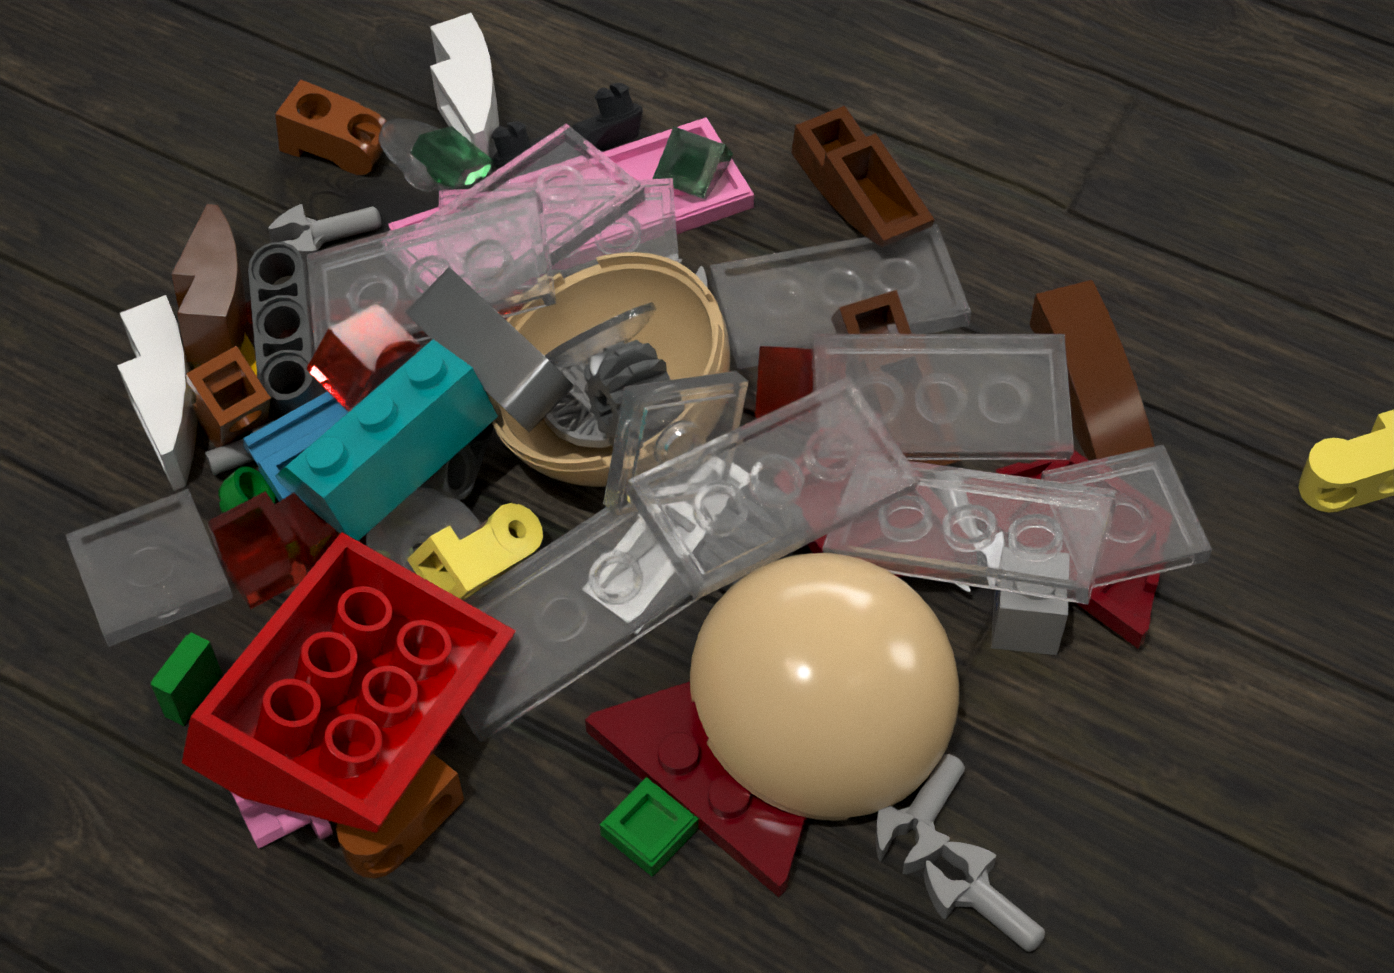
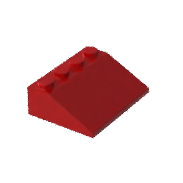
M341 532L191 715L182 764L243 799L377 833L512 641L516 630Z

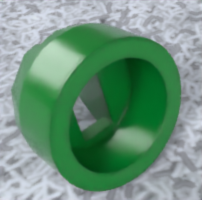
M250 467L238 468L224 480L218 491L220 510L224 516L233 522L249 523L256 520L271 509L275 503V494L261 473Z

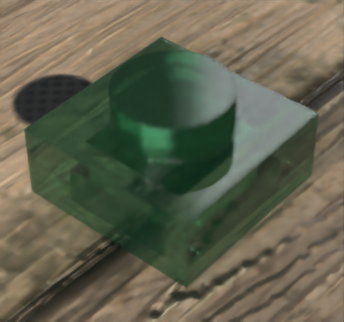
M452 126L420 134L410 152L411 155L427 167V173L435 181L445 186H450L452 189L484 180L494 163L489 156Z

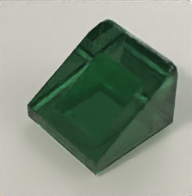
M673 126L652 180L707 200L728 167L733 152L725 144Z

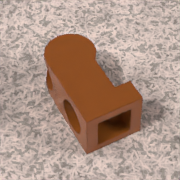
M303 80L298 82L275 113L280 152L300 157L306 151L333 161L341 169L356 175H366L369 173L393 138L392 128L380 114L361 106L356 101Z
M237 346L186 373V380L196 395V403L192 405L194 413L216 448L235 441L240 436L251 431L252 428L266 424L271 397Z
M432 753L377 833L337 823L338 841L346 862L353 872L365 878H379L397 869L464 801L458 773Z

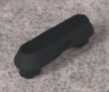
M623 83L611 84L609 89L605 87L600 88L594 97L600 113L575 123L569 132L557 137L541 136L529 141L526 131L527 126L518 121L507 123V129L502 126L497 127L491 135L497 149V153L491 159L492 164L510 182H514L580 160L637 137L639 135L643 108L641 105L632 103L628 90L629 86Z

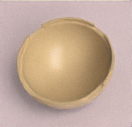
M626 252L596 257L599 264L583 269L565 279L559 272L532 291L506 319L555 367L574 356L596 351L604 352L603 348L622 341L625 344L637 339L642 344L649 343L656 350L658 359H663L666 362L667 373L670 379L675 381V395L681 402L678 411L656 430L640 439V444L622 451L621 449L616 450L612 446L603 448L577 446L559 438L549 428L544 418L529 433L498 402L486 393L498 415L492 422V425L503 443L520 460L550 478L573 485L589 487L624 485L648 478L668 468L682 458L701 439L712 424L720 408L728 383L730 346L728 331L718 303L699 277L677 261L650 253Z
M832 553L794 555L770 562L747 574L730 587L713 606L700 629L692 654L690 668L692 702L695 701L700 721L709 738L706 743L724 769L749 792L770 805L798 816L818 820H847L849 817L878 812V810L893 806L902 801L929 777L940 762L948 747L956 724L959 707V679L953 649L945 629L933 610L906 582L884 568L855 557Z

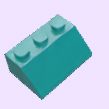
M433 339L285 466L275 477L281 485L337 532H343L359 541L491 424L498 415L473 367Z

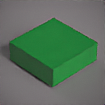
M190 632L151 681V687L164 716L183 727L223 675L211 642Z
M647 777L600 824L601 836L651 877L699 829L698 818Z

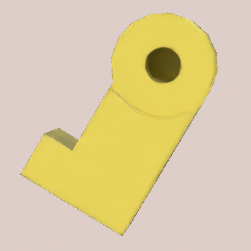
M1394 409L1378 414L1372 431L1369 434L1350 440L1329 438L1314 445L1307 458L1298 488L1302 499L1309 506L1318 511L1330 513L1394 496Z
M514 503L500 506L472 534L459 540L450 525L433 534L407 561L417 575L465 601L510 574L523 560L532 555L541 545L543 539L542 526L538 517L525 506Z

